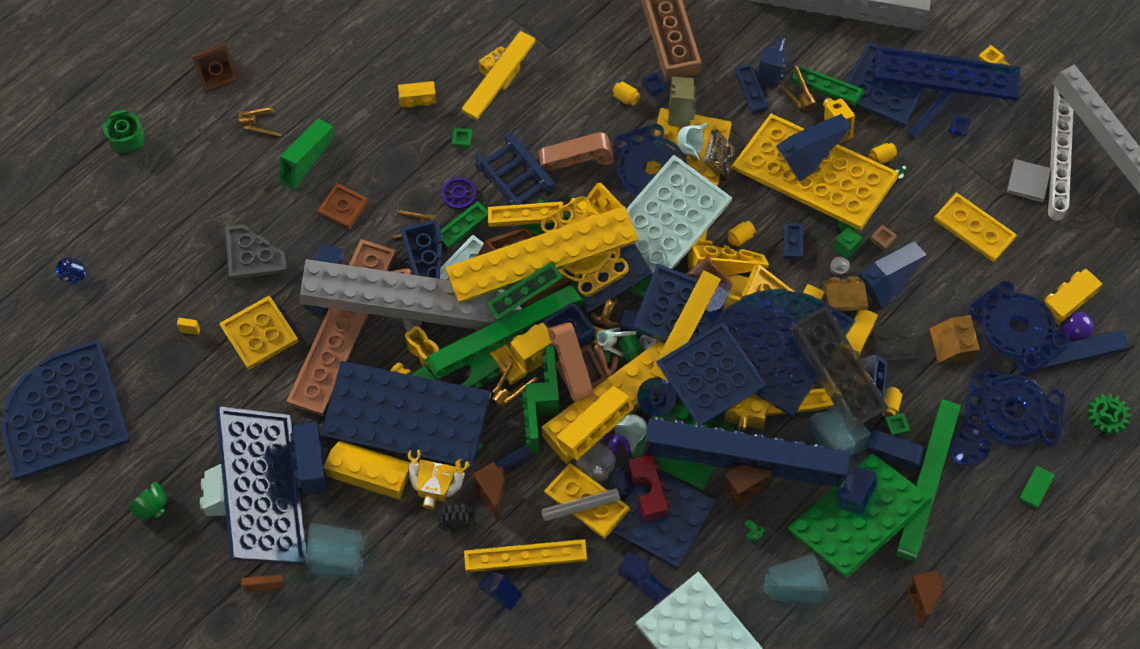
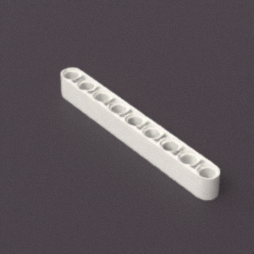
M1054 87L1048 215L1053 220H1061L1064 218L1069 207L1073 108L1064 100L1065 98L1056 87Z

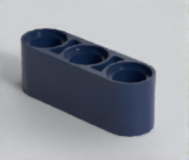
M880 431L871 432L865 449L870 455L873 453L878 458L915 470L921 468L926 449L919 444Z

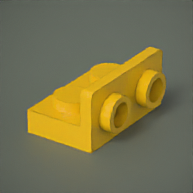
M434 81L398 85L400 107L436 103Z

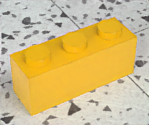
M1084 269L1081 273L1077 271L1070 278L1071 281L1069 283L1064 282L1057 289L1058 292L1055 294L1051 293L1045 298L1042 310L1058 325L1100 290L1102 283L1087 269Z

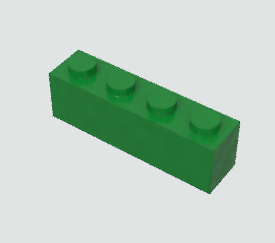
M550 261L488 301L486 305L495 319L498 320L563 277L554 262Z

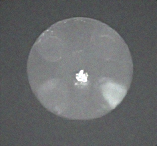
M597 442L583 456L576 460V466L595 482H601L607 479L613 472L616 458L608 446Z

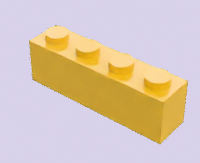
M612 386L566 429L560 432L557 439L561 449L578 460L634 409L630 397L615 386Z

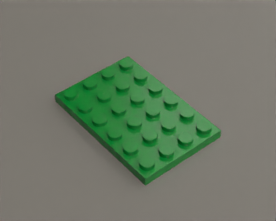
M872 453L846 476L840 488L833 487L788 527V532L844 578H847L930 504L931 497Z

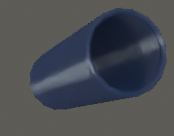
M524 445L504 457L503 460L495 462V465L497 467L500 465L503 471H505L504 473H507L533 458V455L528 446Z

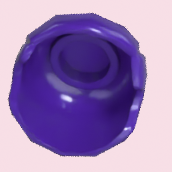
M1074 312L1064 320L1062 331L1068 339L1078 341L1091 336L1094 331V324L1086 313Z

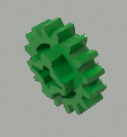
M1103 394L1100 395L1099 399L1095 397L1089 404V409L1086 415L1090 416L1087 421L1094 423L1092 429L1098 428L1099 434L1105 431L1106 436H1109L1111 432L1114 436L1118 432L1122 433L1125 427L1129 425L1130 422L1128 420L1131 418V414H1128L1130 407H1124L1126 401L1119 402V396L1113 399L1111 394L1107 398Z

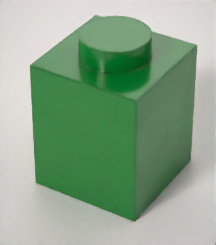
M847 227L836 238L833 250L849 260L859 250L862 237Z

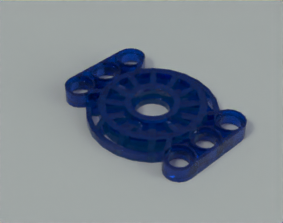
M660 124L648 125L620 134L614 138V150L620 153L617 161L619 179L629 192L637 196L656 176V174L647 173L643 169V165L646 162L655 161L661 165L662 169L673 155L678 157V154H680L683 162L687 164L682 150L674 142L664 138V128ZM653 130H658L661 132V134L659 136H653L651 132ZM640 135L644 140L637 142L634 140V137ZM624 141L627 145L625 147H619L617 146V142ZM621 159L624 160V167H620Z
M1002 281L970 305L968 314L971 315L973 320H982L983 333L991 346L1005 355L1023 358V369L1029 373H1034L1065 351L1069 344V338L1064 333H1055V318L1051 310L1043 302L1027 294L1014 293V285L1011 282ZM1006 287L1011 292L1004 294L1000 289ZM992 297L996 299L997 303L990 304L986 299ZM978 307L982 309L983 313L976 314L972 309ZM1048 317L1051 320L1052 326L1049 325ZM1013 319L1023 320L1027 323L1028 329L1024 332L1014 331L1010 327V321ZM1062 339L1065 344L1059 346L1054 340ZM1042 349H1047L1050 351L1051 355L1044 356L1041 354L1040 351ZM1032 359L1037 365L1029 366L1026 361Z
M976 373L971 377L968 385L964 423L971 429L982 425L992 438L1007 445H1027L1036 441L1039 437L1046 445H1054L1061 437L1065 395L1062 391L1056 389L1046 395L1036 382L1021 375H1000L989 381L986 375ZM974 379H981L984 383L983 387H977L974 384ZM1051 395H1057L1060 398V403H1053L1050 398ZM971 397H979L981 400V404L974 405L971 401ZM1010 401L1019 403L1023 409L1022 416L1019 418L1010 417L1005 411V405ZM1055 413L1058 421L1052 422L1049 420L1048 414ZM971 414L976 415L979 420L978 423H971L968 416ZM990 428H992V429H993L996 433H998L1000 436H998V435H996L995 433H993ZM1052 431L1055 433V440H1049L1046 437V432ZM1029 436L1032 438L1027 441H1021V439ZM1004 437L1009 439H1015L1016 441H1009L1004 439Z

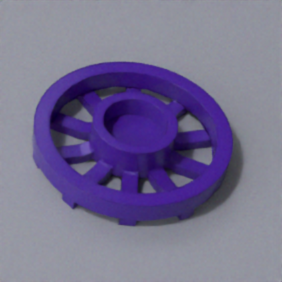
M452 178L442 188V199L449 208L464 209L470 207L475 201L476 188L466 178ZM458 182V185L454 186L452 183ZM450 185L452 190H447L446 188ZM470 185L472 189L466 191V188ZM445 192L452 195L445 197ZM473 193V197L466 194Z

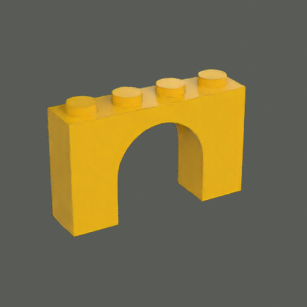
M807 284L790 317L801 322L798 335L807 334L808 338L816 337L819 343L831 351L836 350L847 358L857 360L876 323L878 315L868 310H859L853 323L846 330L840 332L826 330L818 323L816 313L823 301L825 291Z

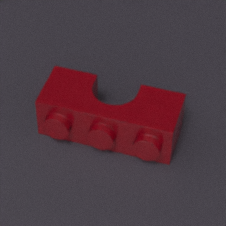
M652 455L628 460V470L632 484H645L651 489L647 495L639 496L638 505L643 522L666 517L670 504L668 497H664L662 492L665 488L663 480L659 479L657 475L659 472L657 461H653Z

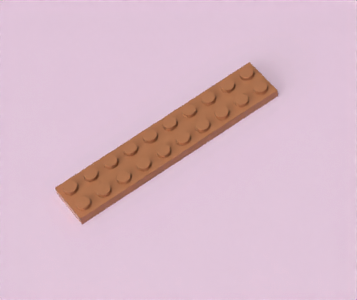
M361 239L349 266L389 271L395 258L396 250ZM333 308L328 309L286 401L287 405L324 416L330 403L341 361H349L369 314Z

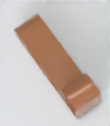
M600 132L544 147L538 151L540 166L544 171H552L596 159L600 165H609L614 162L612 143L605 133Z
M563 323L548 328L549 338L552 345L556 346L573 401L577 402L594 396L573 325L571 323Z

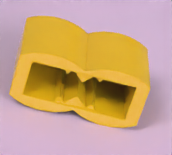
M415 326L405 333L407 347L413 355L419 357L420 363L430 370L425 361L429 355L438 351L439 348L433 341L427 339L426 333L420 327Z

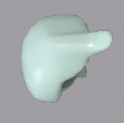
M707 123L681 128L677 136V143L682 153L688 156H695L698 160L700 159L698 154L703 146L702 130L707 126Z
M628 414L614 426V431L628 440L631 453H633L638 442L644 438L647 432V424L640 416Z

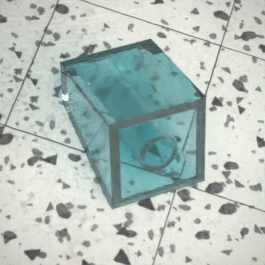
M844 403L839 406L835 404L822 414L818 412L812 415L808 423V428L818 445L828 449L841 448L846 452H850L849 457L865 450L871 435Z
M310 523L306 564L310 574L359 577L360 570L364 568V558H361V552L365 551L366 539L362 538L361 531Z
M814 553L767 568L764 582L762 583L765 593L770 595L771 600L823 604L829 592Z

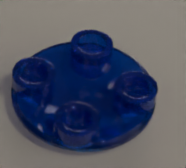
M965 427L956 432L952 437L950 451L959 463L966 466H976L987 459L990 452V441L980 431L971 427Z

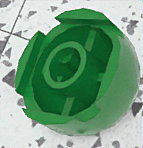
M155 481L127 509L135 517L142 520H149L154 516L159 518L166 511L163 507L167 503V493L159 482Z

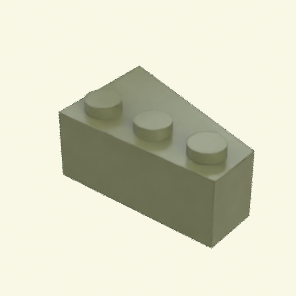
M672 76L668 125L686 127L690 126L691 120H694L695 109L692 108H695L697 87L694 86V78Z

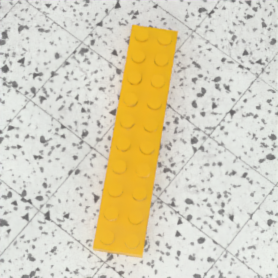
M623 206L447 266L445 271L458 304L515 285L550 261H553L559 270L637 243L639 238L627 210Z

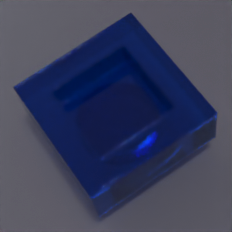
M658 72L642 79V85L651 96L667 88V84Z
M954 114L948 132L965 138L972 119Z

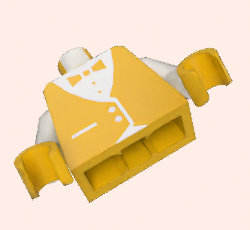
M410 450L408 458L411 460L409 463L411 484L413 489L418 492V496L425 498L423 507L432 510L435 507L436 501L446 502L448 497H452L461 488L465 475L464 470L469 467V462L466 461L464 468L460 466L461 459L456 461L455 467L425 460L417 462L421 455L420 451H417L418 456L414 458L411 456Z

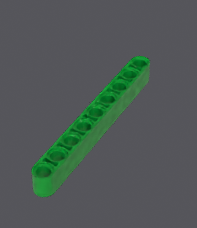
M567 286L432 353L425 362L436 378L443 377L511 343L516 336L527 333L532 326L541 323L547 325L577 310L583 305L584 300L574 286Z
M941 399L916 483L919 489L931 497V503L903 527L896 557L916 562L961 405Z

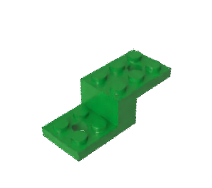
M546 346V354H542L544 383L526 384V391H522L526 445L531 447L532 454L539 453L537 417L559 414L554 346Z

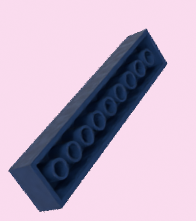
M659 417L649 418L643 455H652L730 469L733 466L737 468L740 465H747L770 470L772 477L837 488L842 486L847 476L850 452H846L841 448L828 449L817 444L813 446L804 445L800 441L787 442L782 438L769 439L759 434L753 436L745 435L741 431L728 432L722 428L710 429L700 424L686 425L682 421L669 422Z

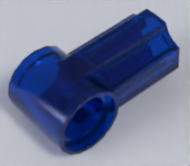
M653 575L648 576L640 586V590L655 602V606L674 592L671 588L667 589Z

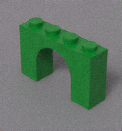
M489 354L469 363L468 366L471 369L470 376L460 385L483 389L484 385L494 382L499 377V365ZM425 366L411 374L436 380Z

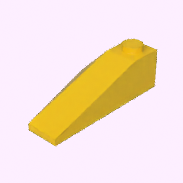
M699 239L688 251L689 270L707 255L726 276L750 272L756 264H760L763 268L769 267L763 254L741 249L739 252L734 251L728 245H723V248L712 245L713 242Z

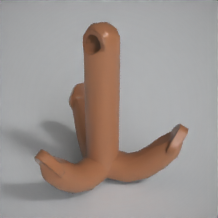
M596 344L594 349L597 360L606 378H609L617 369L618 356L613 357L611 367L608 369L600 344Z

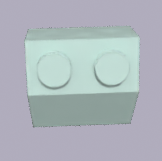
M220 464L205 471V477L201 479V490L204 491V495L200 498V509H203L206 516H226Z

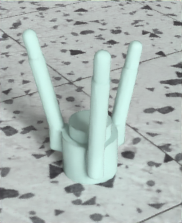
M620 327L599 330L597 342L603 346V350H609L625 358L623 352L611 346L616 343L618 336L636 335L637 332H618L621 331Z

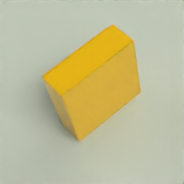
M178 318L177 326L181 333L199 335L200 327L197 320Z

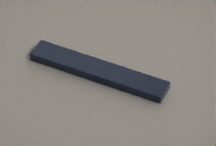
M1124 330L1015 355L1013 359L1019 374L1023 375L1129 350L1130 344Z

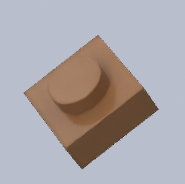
M882 224L870 237V241L885 251L896 240L897 235Z

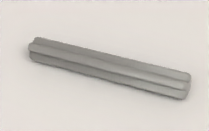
M617 489L609 490L542 510V516L545 521L618 501L620 500V495Z

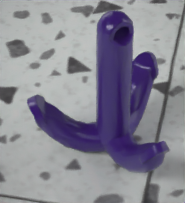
M608 432L598 441L601 444L611 439L608 442V450L600 465L602 470L608 468L619 442L622 443L626 456H629L630 445L624 436L615 432Z

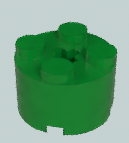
M119 110L108 116L109 119L103 124V131L110 147L116 153H129L143 146L144 131L137 115L126 110Z

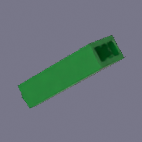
M317 119L280 155V183L294 190L297 188L332 141V125Z

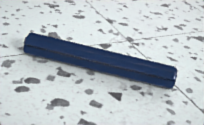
M947 86L908 131V137L914 140L920 135L954 95V88Z

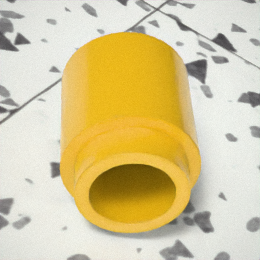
M623 81L617 83L612 91L614 93L613 97L628 106H635L640 98L638 90Z
M885 143L870 149L868 158L877 163L884 164L894 160V157L897 156V150L893 143Z
M743 221L728 231L727 239L731 245L739 247L753 237V234L756 233L755 227L750 221Z
M894 387L886 389L883 416L889 417L898 413L903 396L899 389Z

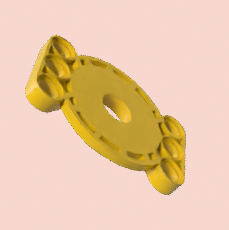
M580 196L545 217L541 222V228L547 233L599 214L590 212V201L586 197ZM584 201L587 203L585 210H578L577 205L580 202ZM565 211L571 213V217L568 220L561 219V215ZM549 221L555 223V227L552 230L545 229V225ZM619 248L617 251L614 250L561 268L559 272L567 279L579 282V292L585 297H590L624 277L629 271V266L624 259L619 258L621 248ZM617 263L625 264V269L622 272L615 271ZM567 270L574 274V277L567 275L565 271ZM607 273L609 276L608 280L600 282L598 280L599 275ZM585 283L592 284V289L589 292L582 291V286Z

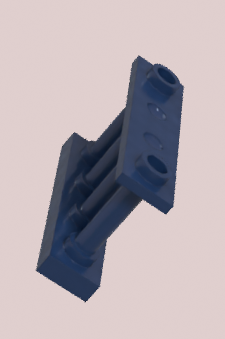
M512 132L505 135V146L487 158L483 159L479 153L475 154L477 170L486 175L508 201V206L522 205L523 202L541 190L545 191L549 196L555 192V182ZM508 152L514 154L515 159L496 172L489 166ZM519 165H523L526 168L525 173L506 185L500 179V177ZM529 178H534L537 181L536 186L517 198L511 192L512 189Z

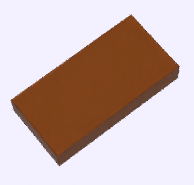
M283 575L241 578V586L245 592L285 588V580Z

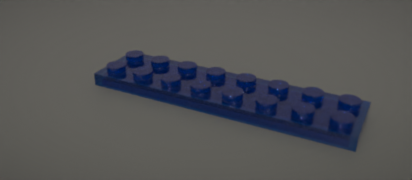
M877 46L873 80L1017 101L1019 98L1020 67Z

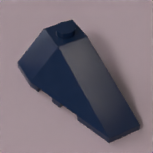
M839 114L791 135L777 144L776 148L780 157L800 182L819 168L821 161L830 155L829 152L832 148L841 142L852 127L845 117Z
M437 219L400 228L401 240L413 275L440 279L442 234Z
M914 241L862 270L859 273V279H862L867 295L881 310L897 299L927 254Z

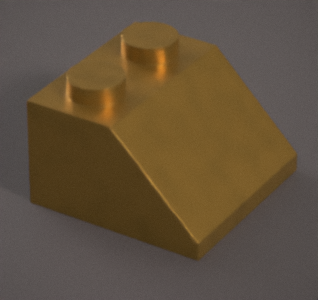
M850 276L843 280H840L838 277H831L823 281V291H825L823 303L829 312L868 310L865 284L859 277Z
M971 315L952 317L929 329L937 364L976 359L980 349Z

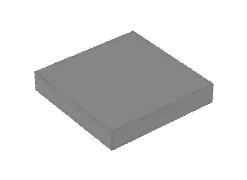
M1015 159L1006 193L1043 202L1051 168Z

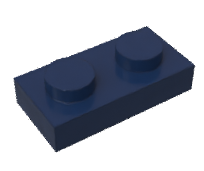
M785 222L783 259L802 260L803 223Z

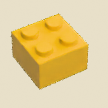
M544 323L532 326L527 333L516 336L511 342V352L525 368L527 374L543 365L542 354H546V346H554V356L556 357V346L551 343L548 328Z

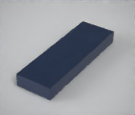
M752 63L734 67L735 75L751 115L768 111L769 106Z

